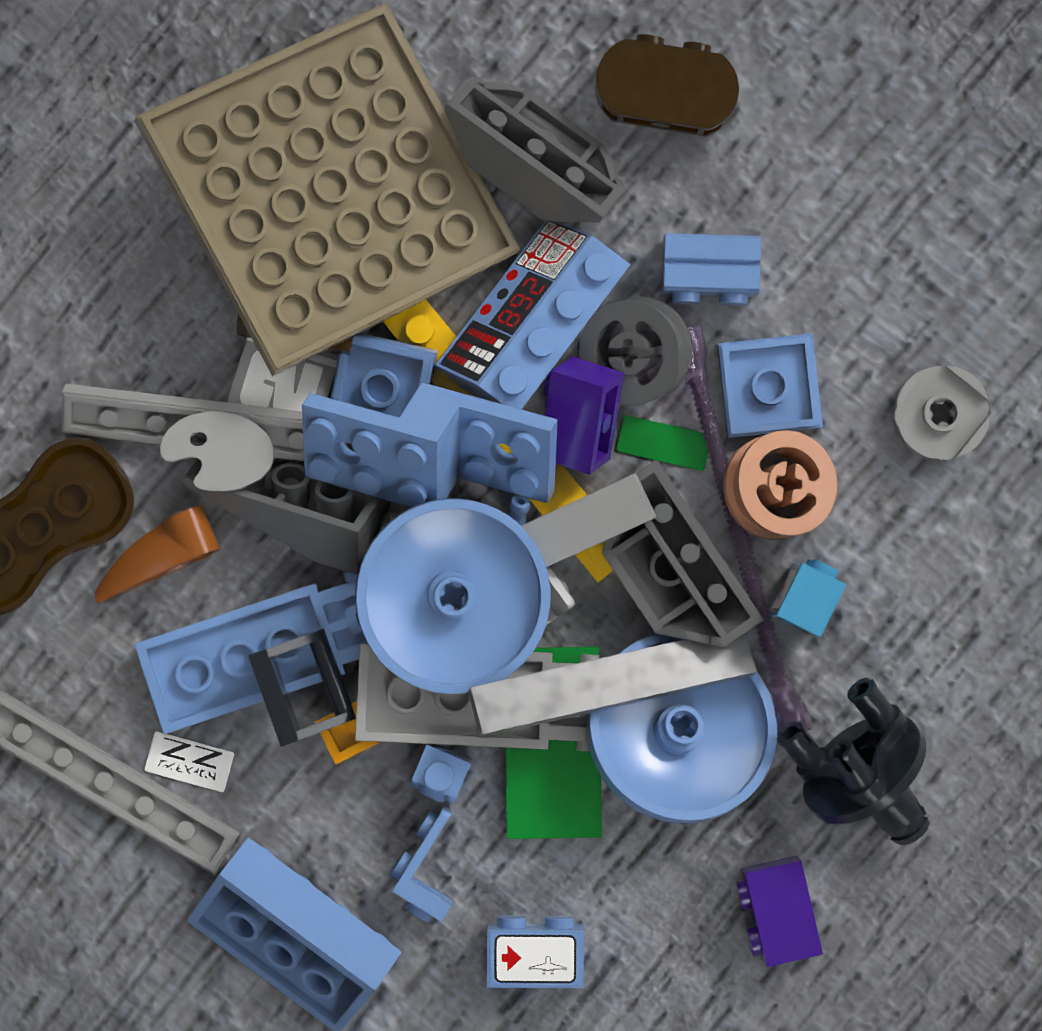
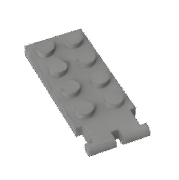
M360 644L356 741L548 749V740L576 741V750L590 751L586 732L587 714L480 738L468 693H437L411 685L392 673L374 654L369 644ZM532 652L529 658L505 679L576 663L552 662L553 653ZM580 654V663L599 659L600 655Z

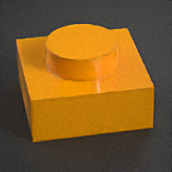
M355 701L351 705L355 716H357V701ZM334 712L315 721V723L335 716ZM356 719L320 732L335 765L379 743L378 741L355 740Z

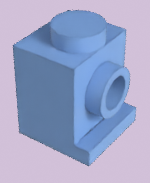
M427 744L410 786L417 788L419 793L440 802L447 801L454 804L472 759L439 745Z

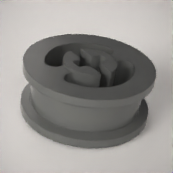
M635 297L610 303L598 310L589 319L580 338L579 358L624 372L619 405L636 406L662 398L681 384L690 367L692 343L686 324L674 309L656 299ZM621 322L623 331L616 335L609 343L612 331ZM648 325L651 326L656 331V333L650 330ZM633 344V347L636 349H651L662 345L663 361L656 377L651 381L648 378V371L660 362L662 354H651L638 358L634 353H622L609 357L608 348H622Z

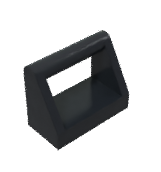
M324 628L248 655L281 747L356 719ZM309 644L335 716L300 728L274 656Z

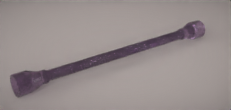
M701 325L688 327L692 343V358L684 380L686 386L692 389L690 392L691 395H694L692 400L696 401L694 403V407H697L695 411L699 413L697 418L700 419L699 424H702L700 429L704 430L702 432V436H705L703 440L707 442L705 447L708 448L707 453L710 454L708 458L712 459L710 465H713L712 471H715L713 476L717 477L715 479V482L718 483L716 487L720 489L718 494L721 495L720 500H723L721 505L725 506L723 512H726L724 516L728 518L726 523L730 524L728 526V529L731 530L729 534L733 536L731 541L735 542L733 543V547H736L734 552L738 553L736 558L739 559L738 565H741L739 570L743 571L741 576L744 577L742 579L743 582H746L744 588L748 589L746 594H749L748 597L764 619L755 627L759 629L757 634L761 636L759 637V641H762L760 645L764 647L762 652L765 653L764 658L767 659L765 663L769 665L767 666V670L770 671L768 674L770 677L772 676L769 687L774 705V715L777 720V737L780 736L778 734L779 731L793 721L802 722L806 730L809 731L813 727L807 705L795 690L792 678L785 674L787 669L784 668L785 663L782 662L784 660L783 656H780L782 651L779 650L781 648L780 645H777L779 640L775 639L777 633H774L776 629L772 627L774 622L771 621L772 616L769 615L771 611L767 609L769 604L766 603L768 601L767 598H764L766 593L762 592L764 586H761L763 582L759 580L761 575L758 574L759 569L756 568L758 564L754 562L756 560V557L753 556L755 553L751 551L753 546L749 545L751 543V539H748L750 535L735 521L725 501L723 480L728 465V457H725L727 452L723 451L725 449V446L722 445L724 441L720 439L722 434L718 433L720 432V428H717L719 423L715 422L717 416H714L715 410H712L714 405L710 404L712 399L709 398L711 394L707 392L709 387H706L707 380H709L706 371L707 345Z

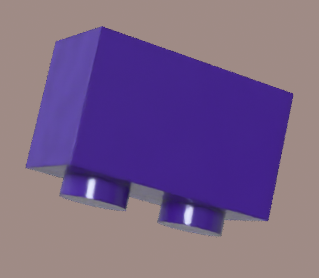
M574 356L549 372L544 384V395L547 396V404L543 416L557 419L556 464L590 475L611 459L624 372Z
M795 855L741 868L744 880L736 882L742 910L751 909L755 927L747 928L753 957L761 955L766 967L823 955L801 859Z

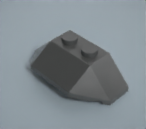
M471 76L444 108L468 166L543 221L600 223L626 189L623 182L618 179L615 167L604 145L528 89L503 83L484 82L481 78Z
M657 459L638 471L636 474L656 517L605 540L602 554L656 634L725 647L764 621V619Z

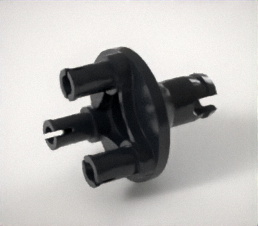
M866 677L858 680L850 687L847 693L849 701L853 702L865 719L842 731L825 747H819L800 721L790 722L779 731L778 734L780 736L777 737V742L797 764V773L804 781L803 797L805 803L820 820L830 824H848L872 816L880 828L891 837L890 840L899 845H908L917 841L928 830L930 823L928 818L924 817L926 815L925 809L919 804L916 796L909 788L917 777L926 756L925 737L917 725L906 717L897 705L889 703L873 679L870 680V678Z

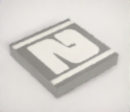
M247 337L227 403L302 411V403L309 393L329 398L338 355L323 351L272 377L252 338Z

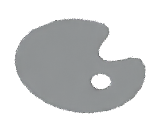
M202 412L180 419L167 430L160 445V454L166 462L175 463L190 458L199 459L202 467L193 482L199 490L209 492L242 490L260 481L270 471L274 462V448L267 433L249 419L227 412ZM202 433L206 435L207 440L201 446H194L190 443L193 435Z

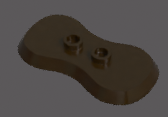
M73 438L50 446L37 458L21 484L11 493L0 499V615L10 613L26 603L47 572L60 560L72 553L96 547L110 541L128 523L134 507V494L130 481L117 460L105 448L94 441Z

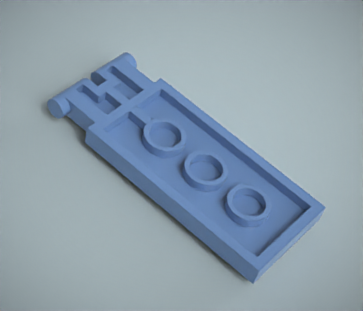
M347 572L343 574L345 584L319 592L317 583L135 643L134 645L163 733L167 734L263 702L264 699L248 655L323 628L340 674H346L344 664L358 660L360 657V644H368L361 630L356 610L355 589L357 574ZM309 644L274 656L287 693L322 682Z

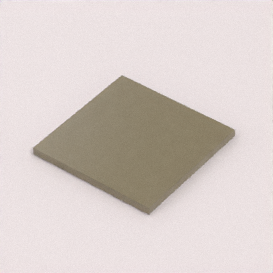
M387 3L137 115L134 120L272 377L518 255L522 251L481 175L468 166L444 111V107Z

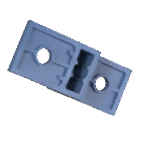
M423 382L400 417L309 393L302 403L304 468L306 477L409 507L432 500L446 499L459 478L545 503L549 502L555 491L557 419ZM343 442L352 444L354 451L347 448ZM499 444L509 446L513 454L505 452Z

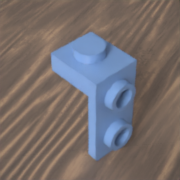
M445 806L439 815L432 811L428 813L416 833V836L423 839L413 856L405 851L390 875L398 880L392 892L407 900L408 902L404 908L425 922H429L432 917L442 922L452 905V899L413 876L452 813Z

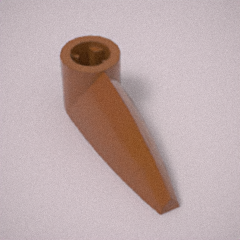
M202 505L186 509L165 519L162 524L132 544L116 560L95 591L96 602L103 603L221 550Z

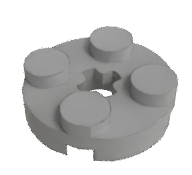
M935 366L915 373L902 385L895 398L892 421L901 441L912 452L926 459L946 461L969 453L982 441L989 427L990 415L988 416L989 407L986 401L988 398L982 384L969 372L953 366ZM945 401L949 402L952 405L949 410L950 416L953 417L952 422L949 425L943 421L938 425L934 424L931 421L933 413L929 409L931 404L934 402L937 405H941Z

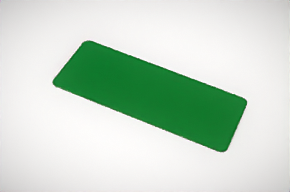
M625 415L616 450L630 455L652 460L657 459V461L703 471L706 466L712 436L699 431Z

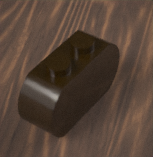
M638 34L636 40H621L604 54L597 70L595 93L601 110L612 122L707 137L720 130L727 123L737 103L739 82L736 71L724 55L711 52L710 45L699 42H684L683 47L664 45L665 39L662 37Z

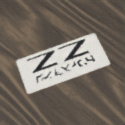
M156 731L148 754L145 771L224 792L234 753Z

